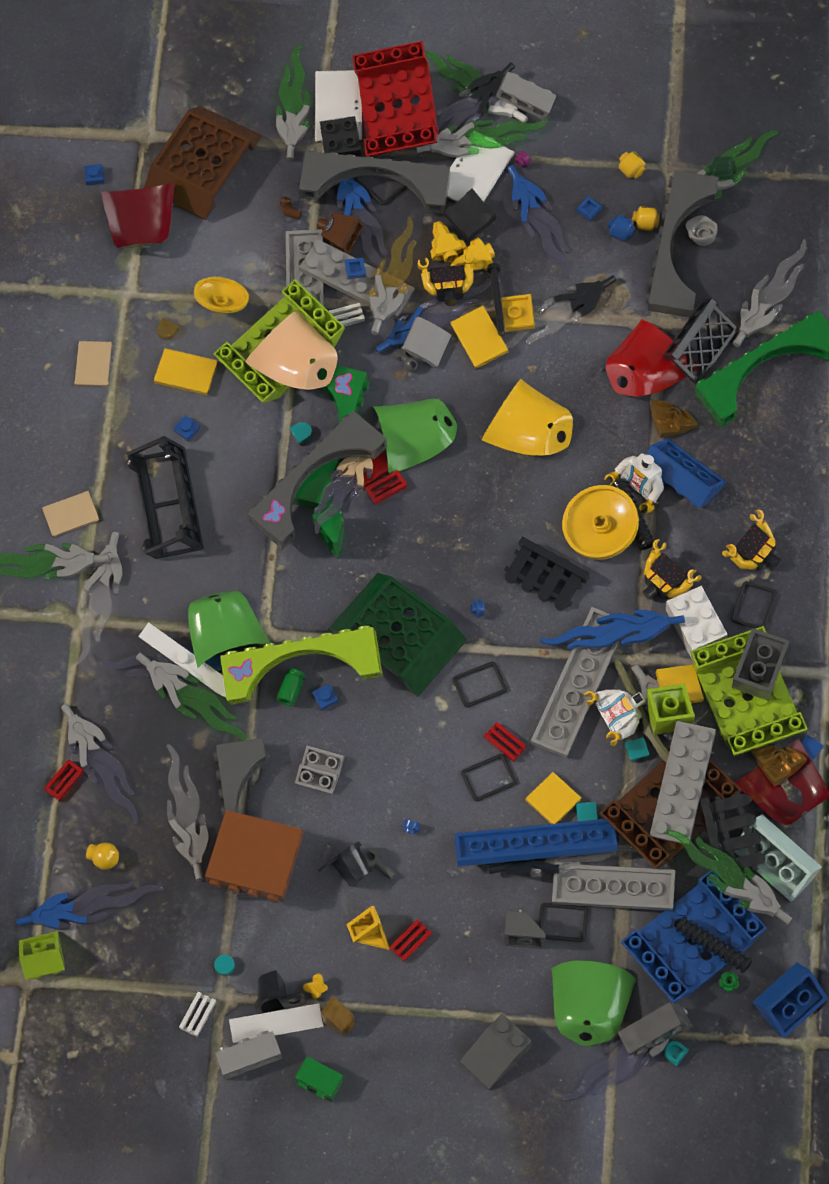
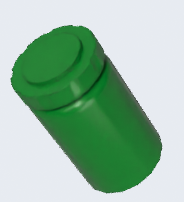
M289 668L276 700L283 705L294 706L306 675L297 669Z

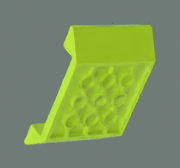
M295 279L281 291L284 298L232 345L226 341L213 353L262 403L282 397L291 388L267 377L245 362L255 348L265 339L266 333L272 332L282 321L297 310L334 348L345 330V327ZM310 359L311 364L315 362V359Z
M764 626L756 628L757 630L766 632ZM751 630L690 651L699 684L725 746L733 756L808 731L801 712L797 713L780 671L769 701L753 696L751 701H746L742 697L745 692L732 688L733 678ZM727 699H731L735 702V705L727 707L724 702Z

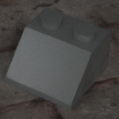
M520 909L506 911L505 946L545 949V933L527 913Z

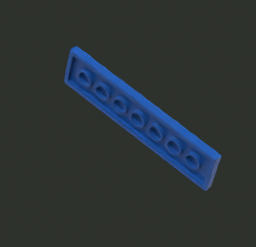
M605 819L454 833L458 866L618 851L615 829Z

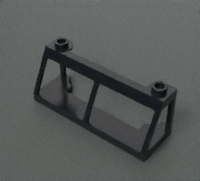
M163 436L127 452L128 467L137 473L148 538L144 540L142 546L145 554L154 559L203 549L204 546L185 447ZM157 444L164 451L149 455L139 453ZM166 456L167 459L172 461L178 499L154 504L146 460ZM180 504L183 524L176 531L175 538L161 543L155 509ZM177 542L191 547L163 553V548Z

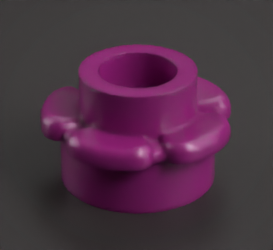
M521 151L519 154L516 153L515 162L521 168L523 166L529 167L530 157L524 151Z

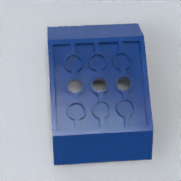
M715 868L701 877L696 887L674 903L673 911L665 910L639 932L636 929L621 941V944L672 1003H677L689 997L730 964L725 963L724 959L720 960L719 956L715 957L713 952H711L712 958L710 960H703L700 954L708 951V949L704 950L702 945H690L686 935L682 936L681 932H676L675 922L680 921L682 917L686 916L687 920H692L693 924L697 923L698 927L702 926L704 931L708 930L709 934L713 933L714 937H719L720 941L724 940L725 944L729 943L731 948L735 947L736 951H741V954L749 949L767 929L752 911L748 910V906L742 899L724 894L726 888L730 887V885Z

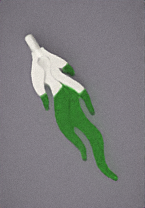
M426 51L427 57L434 61L439 72L444 77L460 83L466 89L475 79L482 76L475 68L454 60L449 54L446 55L449 64L464 73L451 69L437 54ZM454 85V89L463 98L470 102L480 104L479 101L469 98V96L474 94L477 90H475L473 93H468L459 85ZM493 95L485 111L493 115L509 116L511 118L514 116L523 123L528 119L527 116L518 111L517 107L501 99L494 98Z

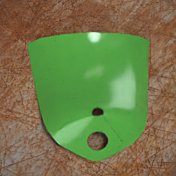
M426 399L398 405L372 406L378 415L383 436L387 438L386 451L389 474L396 470L401 471L436 456L455 439L457 423L448 408L439 399ZM433 416H437V421L433 420ZM445 416L451 420V427L446 425L444 421Z
M234 590L210 594L191 602L189 605V629L197 668L214 655L231 648L249 644H271L247 599L239 591ZM221 598L220 602L215 601V599Z

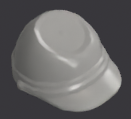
M703 215L693 217L686 223L688 235L697 245L707 246L713 243L718 231L717 223Z

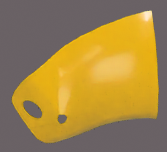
M520 379L503 402L481 440L520 454L552 455L569 446L572 436L573 418L565 407L552 401ZM549 423H553L551 429L548 428ZM559 431H564L566 434L565 441L562 443L557 440Z

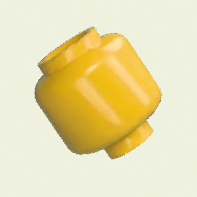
M625 152L619 158V169L627 178L637 179L646 170L644 168L645 161L637 152Z
M640 206L637 211L633 212L632 220L635 222L637 229L653 231L654 228L658 227L660 213H657L655 208Z

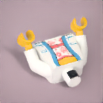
M640 454L638 457H627L615 468L616 471L607 474L604 480L611 476L614 482L621 475V478L627 480V484L648 500L640 504L639 509L644 510L647 507L645 514L651 513L654 510L653 502L657 501L664 489L661 478L662 469L654 463V458L651 455Z
M620 689L595 692V694L592 691H587L583 697L589 696L592 698V700L586 701V705H592L594 700L597 701L595 704L610 729L606 740L614 738L610 743L611 746H616L618 739L623 740L634 734L639 724V719L642 717L638 707L646 702L640 692L633 697L628 692Z

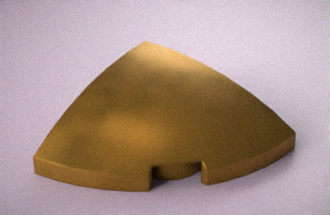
M659 400L650 401L653 421L660 438L685 433L696 428L698 423L686 410L682 409L680 411L678 408L673 407L674 404Z
M775 745L764 746L751 751L757 764L774 787L793 775L807 762V758L789 747L786 748V751L776 749Z

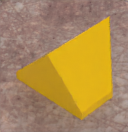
M374 906L369 907L346 924L353 942L390 950Z

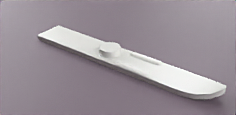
M148 622L138 637L216 693L226 697L223 675L205 662L197 668L194 654Z

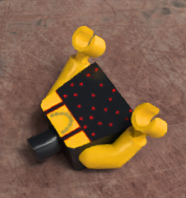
M466 254L463 255V260L466 264L465 268L464 265L429 268V272L427 271L429 260L425 258V266H422L420 260H418L417 266L422 270L421 277L424 289L432 296H435L438 302L445 301L447 306H454L456 300L463 299L464 292H467L473 284L472 264L475 261L473 254L470 261L466 260Z
M755 510L758 518L754 514H750V519L757 521V524H753L736 546L732 544L726 545L729 552L725 550L722 552V555L724 557L730 556V559L740 569L761 570L765 563L776 568L781 560L773 554L776 549V540L770 527L763 520V511Z
M660 539L654 541L653 547L655 550L651 551L644 569L645 584L648 587L643 591V595L649 600L656 594L664 600L675 598L686 593L693 586V582H699L702 578L701 575H698L694 579L693 575L697 570H690L687 574L664 552L660 554V551L664 550L667 546L666 543H663L662 547L659 548L658 542Z

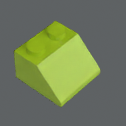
M685 684L647 689L649 720L654 735L674 732L676 721L689 724L694 723L695 715Z
M58 931L19 940V959L25 980L38 979L43 975H54L65 970Z

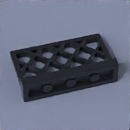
M712 298L701 301L662 356L666 361H672L695 385L705 377L738 330L716 307L717 302ZM712 312L717 315V323H711L710 314ZM723 324H726L731 329L728 335H723ZM711 325H718L719 336H712ZM702 326L707 328V337H701L700 328ZM713 338H719L718 349H713ZM701 339H708L709 350H702ZM692 340L697 342V351H691L690 342ZM703 352H709L710 360L708 363L703 364ZM691 353H698L699 364H692ZM682 354L687 356V365H683L678 360ZM699 366L700 374L697 378L693 375L692 367Z

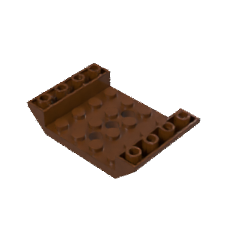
M201 106L192 108L187 111L151 164L144 188L175 182L173 205L207 220L215 208L214 198L246 150L250 149L253 151L261 139V135ZM188 144L190 145V148L187 150L181 149V146ZM201 151L206 153L203 157L196 156ZM215 159H220L221 163L214 165L212 164V161Z
M709 759L690 843L707 828L701 799L711 798L716 801L715 797L717 796L725 799L735 796L736 791H741L711 759ZM664 760L617 802L613 800L600 812V815L654 869L669 863L688 846L650 836L658 798H653L650 793L653 790L660 791L667 764Z

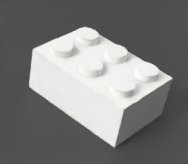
M702 586L666 601V612L669 617L680 615L685 617V623L674 624V627L690 657V651L727 639L728 634Z

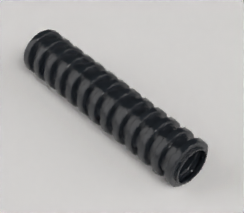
M623 478L617 479L611 486L624 491L634 502L639 515V526L635 536L636 543L639 545L640 550H647L653 546L655 540L652 539L653 536L650 534L648 525L645 524L646 521L643 519V515L640 514L641 510L638 509L639 506L636 504V500L633 499L634 495L631 494L632 491L629 489V485L626 484L627 480Z
M686 916L682 917L676 926L677 933L681 932L682 936L686 935L688 940L691 938L693 943L697 942V945H702L704 950L708 949V952H713L715 957L719 956L720 960L724 959V962L730 963L731 967L735 966L736 970H741L740 973L743 974L748 970L752 963L751 957L747 958V955H742L740 950L736 951L735 947L731 948L729 943L725 944L724 940L720 941V938L714 937L713 933L709 934L708 930L704 931L702 926L698 927L697 923L693 924V921L687 920Z

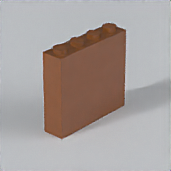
M226 810L206 871L205 878L207 883L215 888H220V886L226 887L234 893L246 892L247 895L254 898L259 896L265 897L273 903H278V901L284 902L304 837L303 829Z

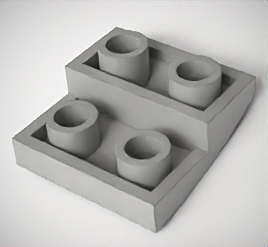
M416 317L402 349L414 358H421L432 367H438L451 334L423 318Z
M307 745L302 764H300L295 784L333 794L345 756Z

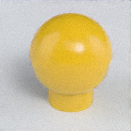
M111 843L90 844L86 851V859L92 860L94 865L101 870H109L118 863L119 852Z

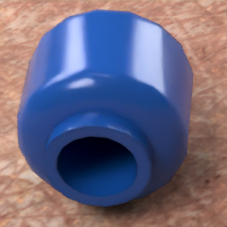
M621 214L616 218L612 217L607 226L610 228L609 235L621 242L627 239L630 240L636 229L634 221Z

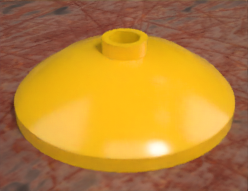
M204 278L198 281L194 287V297L197 302L212 312L231 314L244 309L248 304L249 294L247 290L238 282L228 278Z

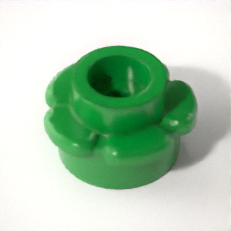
M725 972L721 975L722 978L719 979V984L725 991L731 992L738 988L739 981L735 973Z

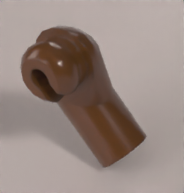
M287 196L282 197L280 207L283 214L300 220L302 211L293 209L290 203L291 198Z

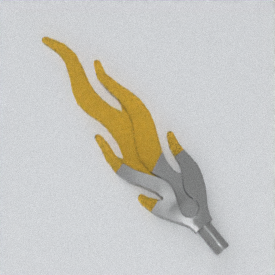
M411 217L407 218L406 231L392 245L391 262L384 275L382 274L386 264L385 258L376 271L375 286L378 297L374 289H370L369 302L374 316V324L371 331L373 335H378L381 324L401 307L404 294L408 289V285L405 284L400 289L398 295L393 298L397 288L408 278L412 270V254L416 241H413L408 246L406 259L403 263L401 261L402 249L413 231Z

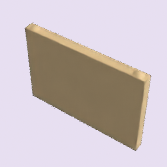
M79 341L75 386L108 387L112 342Z
M89 491L42 507L53 537L100 521Z

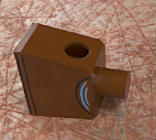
M332 213L329 220L320 218L317 222V228L323 230L321 233L323 239L328 244L348 255L364 227L359 218L338 213Z

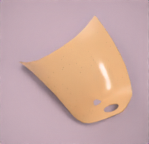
M297 310L273 329L245 362L283 385L309 390L324 387L331 382L338 357L334 347ZM310 359H315V362L311 364ZM321 368L327 371V376L323 380L317 377V372Z

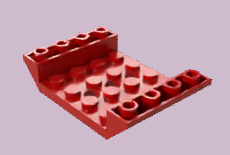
M423 41L352 55L354 72L359 82L366 139H364L366 157L437 143L438 124L430 68ZM413 98H420V102L418 104H411ZM397 101L403 102L400 108H394V103ZM385 105V109L382 112L376 111L377 106Z

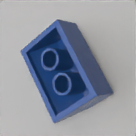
M795 963L756 998L753 1004L771 1027L782 1038H785L820 1007L828 997L811 970L799 963Z

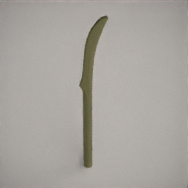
M617 659L613 662L626 691L633 697L637 693L621 660ZM640 705L638 709L642 714L640 720L643 725V734L650 739L660 757L667 763L669 751L662 744L657 734H653L649 718L643 706Z

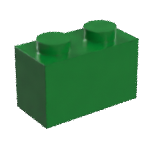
M308 1056L295 1076L298 1087L305 1091L312 1090L316 1093L315 1096L323 1101L327 1099L333 1101L344 1081L343 1075Z

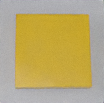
M531 294L501 298L505 332L535 329Z
M693 664L656 670L655 673L659 687L685 684L690 702H703V694Z
M552 772L525 798V801L550 824H557L576 806V803L581 801V797Z

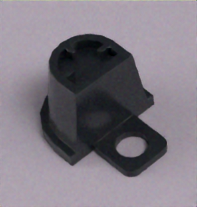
M360 841L354 843L318 869L321 872L332 864L350 887L372 872L360 849L362 846Z
M277 970L265 973L259 977L258 999L255 1002L257 1014L290 1009L306 1003V998L301 992L287 995L285 982ZM292 998H299V1000L295 1002L289 1001Z

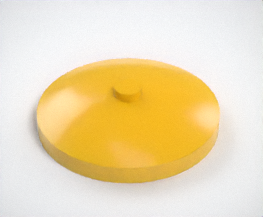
M609 485L592 486L579 492L567 505L562 520L563 533L571 548L579 555L593 560L609 559L622 553L633 542L639 526L638 511L632 499L621 489Z

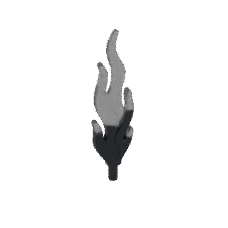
M612 275L602 282L599 280L597 282L572 285L567 288L568 294H560L547 300L538 308V313L546 311L551 306L553 307L542 316L534 318L535 329L542 326L546 327L530 335L526 345L529 346L537 339L556 333L579 307L582 308L574 314L572 323L590 313L598 304L601 295L605 292V288L617 281L615 276ZM535 329L518 331L512 340L505 343L507 349L516 346L528 333Z
M622 845L617 846L618 851L509 861L504 862V864L489 866V873L506 872V874L524 877H538L542 875L541 872H569L580 869V862H600L621 852L637 851L632 846Z

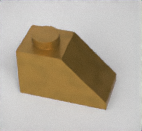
M332 996L321 1011L323 1023L341 1036H344L346 1032L350 1033L354 1028L355 1018L340 1001Z

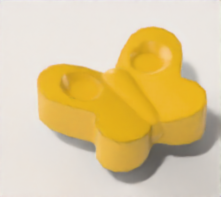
M317 973L313 976V982L303 985V990L311 993L312 997L317 999L321 996V993L328 990V986L324 984L322 974Z

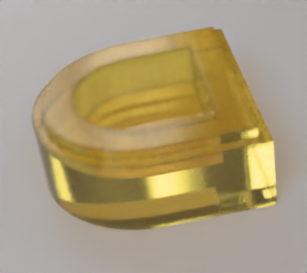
M163 318L157 327L158 336L163 340H170L174 338L180 328L179 325Z

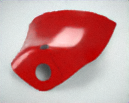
M641 319L634 330L607 359L606 371L614 391L626 396H644L665 390L685 378L686 375L672 361H666L662 357L673 340L653 324ZM682 354L678 360L683 365H687V356ZM629 366H634L635 370L632 371ZM698 366L692 367L693 371L698 368ZM620 376H624L628 380L625 388H621L617 383Z

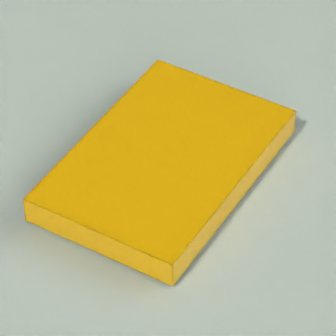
M484 306L450 322L475 369L509 352L501 336L498 335V331Z
M164 348L153 381L155 384L208 396L218 366V360Z

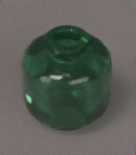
M729 156L714 158L712 165H709L710 176L718 177V181L732 179L734 174H736L735 160H732Z

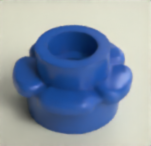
M476 598L475 602H471V614H474L475 617L483 616L485 611L484 601Z
M405 820L404 824L401 825L406 833L415 835L416 831H420V823Z

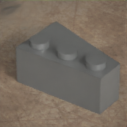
M669 1002L622 1029L618 1034L628 1054L641 1056L648 1052L647 1049L661 1045L666 1040L693 1026L682 1005Z

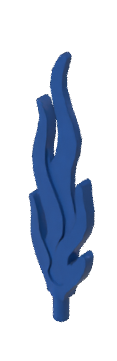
M635 610V616L615 613L596 619L597 624L609 623L607 625L595 627L578 626L557 638H540V642L548 645H560L579 637H594V639L573 641L568 644V650L576 647H607L623 639L621 645L626 646L649 641L670 628V625L685 623L684 615L668 617V615H662L650 610Z

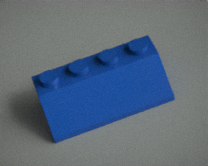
M668 438L651 445L646 455H651L654 458V463L662 469V482L672 486L676 493L688 498L690 503L696 507L701 508L707 505L726 484L725 480Z

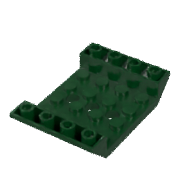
M377 573L328 628L333 634H338L339 631L344 629L354 631L359 630L358 628L361 626L373 627L377 635L381 665L400 678L403 686L417 697L421 695L467 641L466 637L450 619L392 576ZM412 610L414 616L407 618L404 616V612ZM399 624L402 626V629L399 632H394L391 629L392 626ZM386 638L390 643L387 646H381L379 641Z

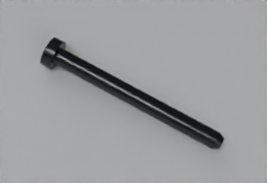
M491 263L487 266V271L491 274L498 335L503 337L505 335V325L498 277L500 265L498 263Z

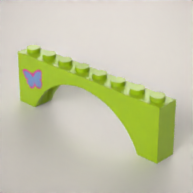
M361 626L358 628L359 630L351 631L350 629H344L339 631L338 634L324 633L317 638L308 636L296 642L294 640H286L280 645L266 644L263 646L264 648L259 649L249 647L244 649L245 651L243 652L228 651L226 655L220 656L226 700L230 705L249 702L257 684L267 672L287 659L306 654H321L340 659L354 668L363 680L383 677L376 631L373 627Z

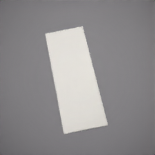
M319 1003L229 1019L233 1043L245 1038L253 1039L263 1031H273L274 1035L323 1027Z

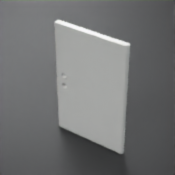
M354 70L316 71L315 142H322L319 121L352 116L356 117L359 141H362V104L358 77Z
M473 131L468 139L472 146L463 147L468 149V155L457 157L450 167L447 198L455 202L459 201L472 188L484 202L515 154L514 151Z

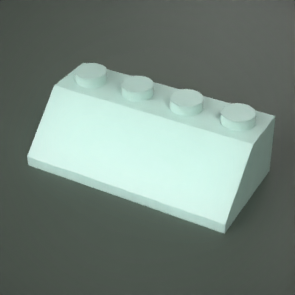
M760 815L756 818V823L749 826L750 833H757L761 837L760 843L754 846L755 853H762L765 856V862L762 865H758L759 869L755 871L792 902L809 885L822 866L764 815ZM748 848L734 850L740 857L749 855Z

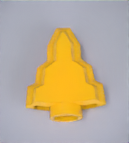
M441 221L434 222L432 231L434 239L431 242L432 249L430 250L432 260H444L445 263H452L467 247L463 240L458 239L456 234L449 232L445 224Z
M478 237L472 240L470 246L465 248L463 255L466 254L467 261L472 259V254L474 255L475 261L472 264V268L475 271L480 269L487 271V266L493 263L492 258L495 257L492 246L489 243L484 245ZM463 255L457 257L451 266L464 265L465 268L466 264L463 260Z

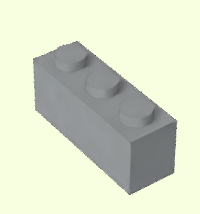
M507 72L495 97L544 120L549 114L557 95L547 89L536 86L531 81L520 78L515 73Z
M263 1031L253 1039H242L238 1041L237 1045L231 1047L226 1045L219 1048L218 1052H215L225 1080L283 1059L273 1031Z

